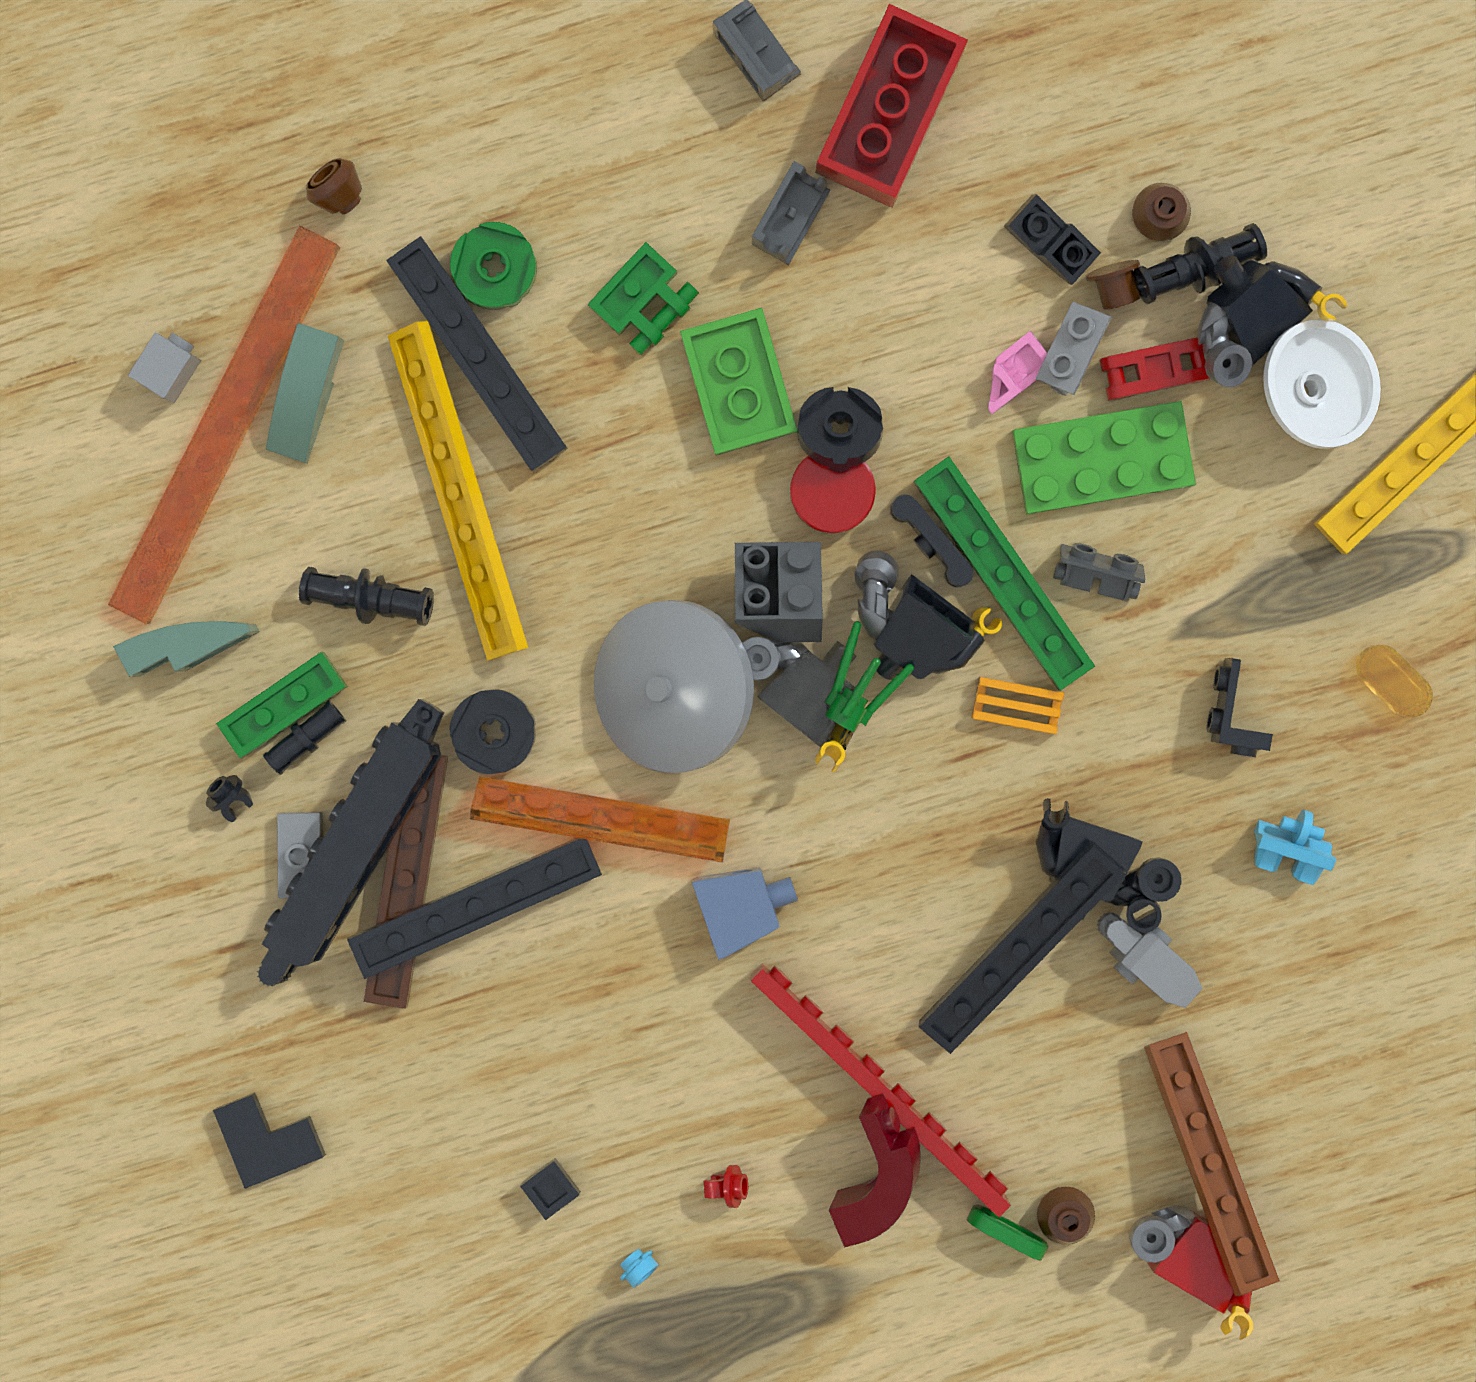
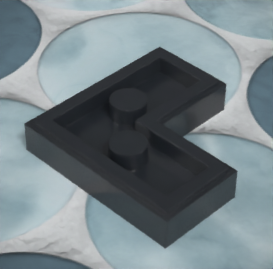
M255 1092L213 1110L245 1189L321 1159L326 1155L310 1116L271 1131Z

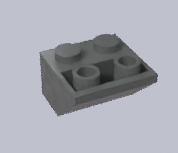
M821 542L735 543V624L777 642H822Z

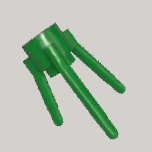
M859 621L853 623L833 688L825 700L830 705L825 716L852 732L856 731L860 723L866 726L873 713L914 670L912 664L906 665L871 703L864 708L868 700L862 697L881 663L879 658H874L854 691L846 687L841 694L861 629Z

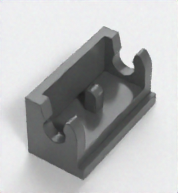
M748 0L742 1L713 21L714 35L762 101H765L801 75L800 69L793 63L757 13L756 8Z
M795 161L792 163L752 235L753 246L787 265L792 261L830 192V189L827 188V181L824 178L818 177L816 179L806 173L805 167Z

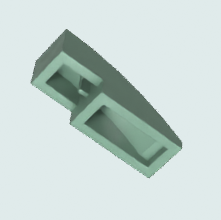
M297 323L275 400L266 450L308 464L334 385L331 380L344 344V340L339 336Z
M226 621L190 622L146 632L113 647L129 677H141L170 661L175 672L187 671L260 631L256 624Z

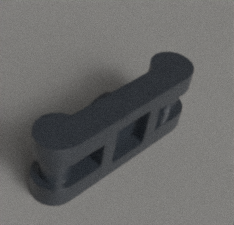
M906 494L897 497L890 507L892 518L900 523L907 522L917 533L918 536L913 540L914 543L928 559H931L934 555L946 568L944 577L950 586L956 588L968 584L973 577V569L968 561L912 496Z

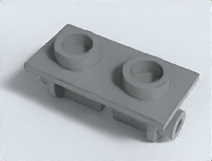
M1072 301L1037 374L1036 380L1052 386L1051 389L1061 395L1067 396L1068 393L1075 395L1112 317Z

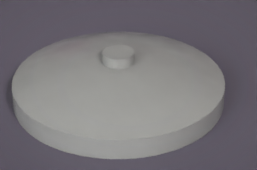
M668 600L645 604L634 609L620 619L611 629L597 657L594 673V694L597 710L606 732L626 756L654 771L681 773L700 769L716 762L737 743L746 728L751 714L754 682L747 652L735 631L725 620L702 605L682 600Z

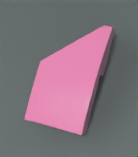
M1031 331L996 357L988 406L991 414H994L1036 381L1037 374L1048 352Z

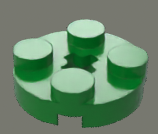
M485 222L468 233L465 232L457 240L451 253L450 270L457 288L468 301L481 308L499 310L518 305L523 297L529 293L536 279L537 261L531 244L519 230L501 222ZM493 255L501 256L500 262L505 265V270L503 273L497 272L495 277H489L488 270L482 267L484 260L491 261Z

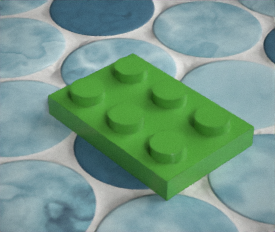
M763 308L680 331L715 456L797 433V427Z

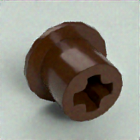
M1139 260L1114 263L1085 275L1087 281H1096L1103 309L1118 308L1140 299L1133 269L1140 266Z

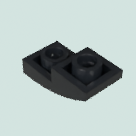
M1037 194L1031 195L1004 225L1022 245L1070 285H1073L1101 254L1072 223L1066 224Z

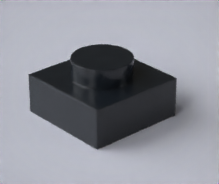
M556 1158L520 1185L545 1220L578 1197L581 1192Z

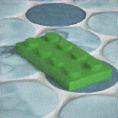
M1182 401L1012 430L1026 515L1196 485Z

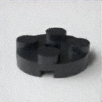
M834 387L821 389L812 394L801 407L797 426V436L804 452L817 463L828 466L833 472H846L851 467L866 462L878 450L883 437L881 409L871 396L859 389L848 387V392L842 390L834 391ZM836 422L839 425L844 422L849 423L848 432L842 434L833 432L831 423Z
M499 689L485 690L467 697L456 708L450 722V737H452V744L458 758L467 767L483 774L503 773L520 765L529 756L535 743L536 723L528 706L518 696ZM495 720H498L502 723L500 730L505 733L502 740L494 739L492 743H488L485 741L487 733L481 730L484 723L492 724Z

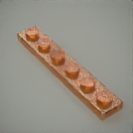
M480 776L470 810L471 820L723 863L730 819Z

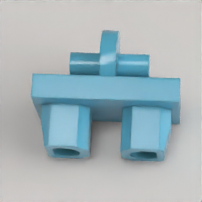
M1301 810L1296 820L1283 816L1279 826L1258 820L1254 829L1257 841L1254 861L1258 868L1271 872L1277 871L1282 857L1286 856L1295 859L1291 870L1292 876L1298 881L1314 885L1324 869L1332 871L1336 857L1331 855L1332 844L1322 840L1325 829L1312 825L1313 813L1310 811Z

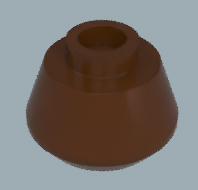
M337 158L322 166L314 173L306 185L307 200L331 214L340 212L343 215L352 211L361 201L359 194L362 190L354 163L350 160Z
M1155 183L1147 186L1138 194L1133 204L1132 216L1136 228L1142 235L1154 241H1168L1176 238L1186 229L1190 221L1191 207L1187 196L1181 189L1169 183Z
M1067 1186L1058 1187L1049 1191L1040 1201L1037 1210V1221L1041 1231L1048 1239L1058 1244L1070 1245L1080 1242L1091 1232L1095 1222V1210L1089 1197L1081 1190Z

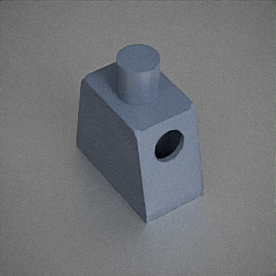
M760 867L694 878L692 881L718 960L731 955L778 929L780 923L775 909L798 901L791 877L766 885Z

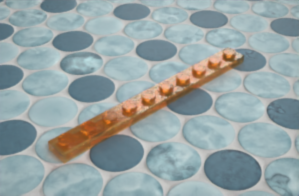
M299 225L108 603L109 606L144 624L151 623L290 348L297 323H303L340 249L334 242Z

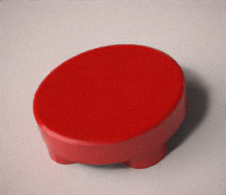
M807 456L796 468L790 485L791 502L798 517L812 529L830 534L846 532L858 526L871 511L876 495L875 480L866 462L853 466L846 472L838 473L833 472L828 466L821 465Z

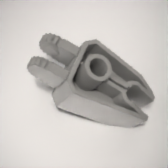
M1114 912L1103 913L1104 915L1100 916V919L1097 920L1098 931L1101 932L1100 934L1115 946L1110 951V954L1119 962L1113 968L1130 983L1134 984L1140 979L1165 1002L1186 1008L1202 990V986L1194 969L1168 947L1172 939L1159 927L1151 932L1141 933L1131 928L1128 922Z

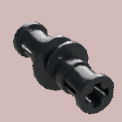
M1251 223L1246 225L1242 232L1227 238H1218L1209 244L1198 236L1191 237L1186 240L1183 255L1171 256L1166 258V261L1149 268L1143 265L1135 268L1133 273L1140 298L1144 303L1150 304L1156 301V296L1174 289H1183L1191 284L1196 292L1202 293L1205 292L1206 288L1205 277L1213 286H1220L1221 282L1214 273V268L1222 259L1228 256H1236L1241 264L1252 259L1257 262L1266 259L1267 245L1260 228L1256 224Z
M307 567L302 574L299 585V600L301 604L305 605L318 602L333 605L339 609H356L357 618L362 624H370L379 614L389 618L401 617L416 620L418 625L426 626L433 610L434 592L433 589L426 587L419 591L402 588L397 584L386 583L384 575H379L374 582H370V571L367 568H363L358 579H354L347 575L340 574V576L318 573L316 568Z

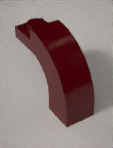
M883 1094L867 1098L859 1115L877 1160L878 1174L865 1183L837 1190L829 1208V1213L844 1248L874 1239L894 1225L905 1210L918 1178L921 1152L915 1127L900 1131L898 1115L893 1107H888Z

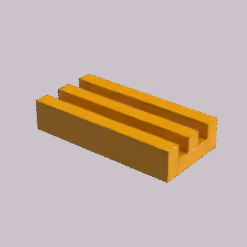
M979 677L971 718L1057 734L1058 718H1060V707L1064 693ZM990 687L1052 699L1051 707L985 695L986 688ZM983 703L1049 716L1048 724L982 712Z

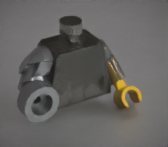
M753 637L744 641L742 644L747 652L754 680L766 679L775 670H783L757 697L821 747L815 756V763L818 764L823 755L832 757L835 765L831 772H836L845 759V750L854 732L825 716L830 707L825 700L833 688L845 646L836 641L821 660L801 642H777L762 637ZM853 653V656H852V659H851V663H852V662L855 660V658L857 657L854 653ZM846 679L841 694L843 693L846 687L852 691H854L855 687Z

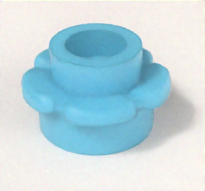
M637 1249L629 1255L620 1265L625 1271L620 1276V1280L624 1281L626 1279L633 1288L646 1280L659 1266L652 1257L653 1252L649 1250L643 1253L640 1249Z

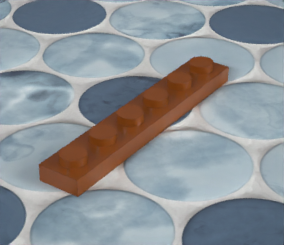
M1185 1032L1144 1046L1235 1296H1241L1279 1282V1277L1188 1033Z

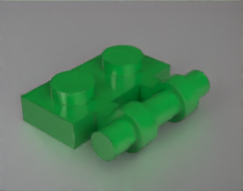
M645 242L588 303V306L619 336L630 324L634 325L640 332L629 345L639 355H642L651 344L656 346L665 337L662 333L678 316L682 318L691 309L688 305L699 292L689 282H686L675 293L667 284L678 274L677 270ZM656 296H659L666 305L649 321L641 312Z

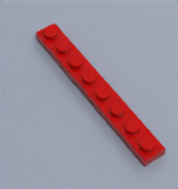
M762 963L751 974V982L872 1097L883 1094L888 1107L895 1109L900 1124L906 1130L915 1127L919 1142L999 1218L1011 1204L1004 1194L1008 1187L992 1171L984 1175L974 1165L978 1160L977 1157L963 1143L959 1141L954 1146L943 1136L947 1129L930 1112L923 1117L912 1106L916 1101L915 1098L902 1085L897 1083L892 1087L881 1077L885 1072L882 1066L869 1054L861 1058L850 1047L854 1040L840 1026L836 1024L831 1029L819 1018L824 1013L821 1008L807 995L800 1000L789 989L793 984L792 981L778 967L774 965L769 970Z

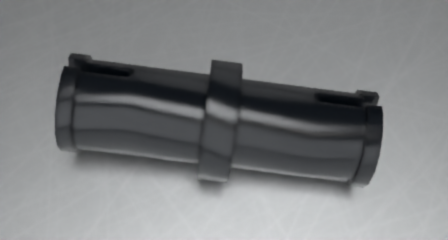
M328 700L322 708L301 725L297 722L290 727L292 732L268 752H265L263 757L276 773L282 775L287 768L308 751L314 753L319 748L317 744L341 724H344L346 719L336 706Z

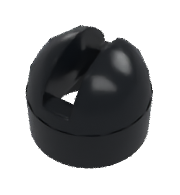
M1145 896L1136 897L1127 907L1126 917L1128 924L1135 931L1141 933L1155 930L1161 922L1162 913L1158 902L1150 900ZM1148 905L1154 908L1137 919L1133 915Z

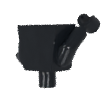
M1047 798L1044 800V818L1037 835L1036 847L1042 871L1049 876L1051 883L1093 841L1124 867L1126 872L1122 879L1101 899L1102 901L1115 906H1128L1136 897L1145 896L1150 900L1163 902L1173 898L1179 892L1182 883L1181 873L1177 866L1167 859L1160 857L1150 858L1143 862L1139 868L1129 871L1141 849L1143 841L1070 817L1068 801L1064 802L1062 810L1051 811V799Z

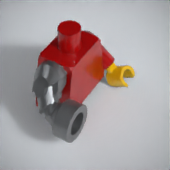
M1170 1206L1152 1213L1153 1216H1145L1137 1220L1130 1230V1244L1138 1257L1147 1262L1153 1273L1223 1314L1228 1308L1231 1315L1221 1323V1331L1225 1335L1232 1331L1234 1321L1241 1329L1239 1339L1243 1340L1253 1331V1321L1248 1315L1252 1292L1235 1296L1207 1219L1188 1208Z

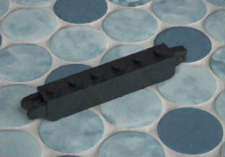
M418 699L401 722H392L389 727L385 725L376 735L372 747L376 749L368 763L363 762L355 771L350 782L354 787L346 800L341 799L329 816V821L332 822V825L325 837L319 836L315 840L307 854L311 861L303 874L301 872L297 873L286 889V894L289 898L282 910H275L265 925L264 930L268 934L261 945L269 950L261 962L262 966L257 971L259 973L257 977L260 978L263 985L266 984L267 987L275 986L276 984L288 981V978L292 977L291 973H294L297 967L322 960L441 758L439 744L434 742L433 739L444 712L430 702Z

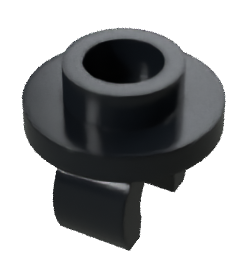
M237 775L221 776L207 789L206 806L213 812L221 810L223 817L230 822H234L237 819L235 812L229 807L232 802L239 800L244 802L249 808L253 806L250 793L242 788V780Z

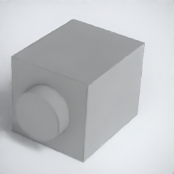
M155 332L128 376L162 398L175 403L201 360L190 353L194 346L172 332L167 339Z

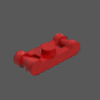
M1198 337L1099 359L1102 372L1107 373L1109 387L1105 389L1108 401L1211 380L1206 374L1203 345L1198 344ZM1190 354L1193 369L1183 371L1180 356ZM1135 365L1138 381L1126 383L1123 368Z

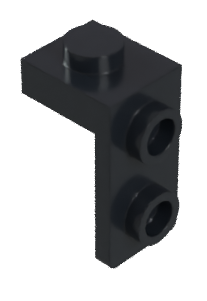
M1225 658L1223 666L1218 665L1215 671L1213 688L1215 691H1219L1216 708L1211 707L1208 714L1207 732L1212 733L1211 742L1231 745V754L1256 758L1257 749L1270 751L1273 734L1230 727L1241 659Z

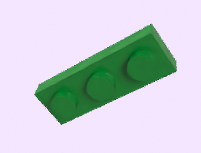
M320 652L217 722L216 725L238 757L242 759L348 686L326 653Z

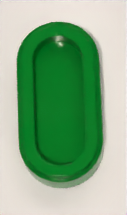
M973 1205L966 1218L978 1230L1033 1259L1041 1261L1049 1247L1048 1243L1037 1234L1003 1216L999 1218L992 1210L984 1206Z

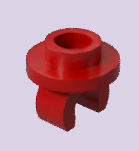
M729 1165L725 1174L711 1175V1180L703 1181L704 1197L709 1199L724 1198L729 1208H738L741 1201L747 1198L749 1190L748 1177L746 1174H742L738 1165Z

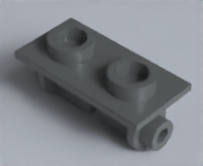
M1074 543L1072 546L1061 544L1060 556L1062 563L1057 562L1053 579L1061 580L1060 585L1090 592L1093 579H1101L1098 594L1126 602L1129 598L1137 599L1141 583H1145L1146 580L1144 566L1138 564L1139 562L1135 558L1125 554H1115L1113 557L1099 554L1095 548L1081 543Z

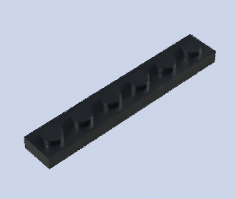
M422 236L386 260L530 470L534 473L567 450V446Z
M581 835L347 937V941L363 978L366 979L599 877L602 873L586 836Z
M1092 841L919 1020V1028L951 1054L1126 874L1125 868Z

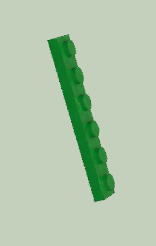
M950 456L913 481L915 486L1058 691H1061L1093 669L1095 665Z

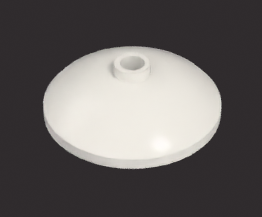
M1320 319L1305 321L1281 334L1268 353L1263 377L1266 400L1275 420L1292 438L1314 448H1336L1356 440L1371 425L1380 401V377L1370 350L1353 331L1333 321L1328 322ZM1304 385L1308 388L1309 395L1306 394Z

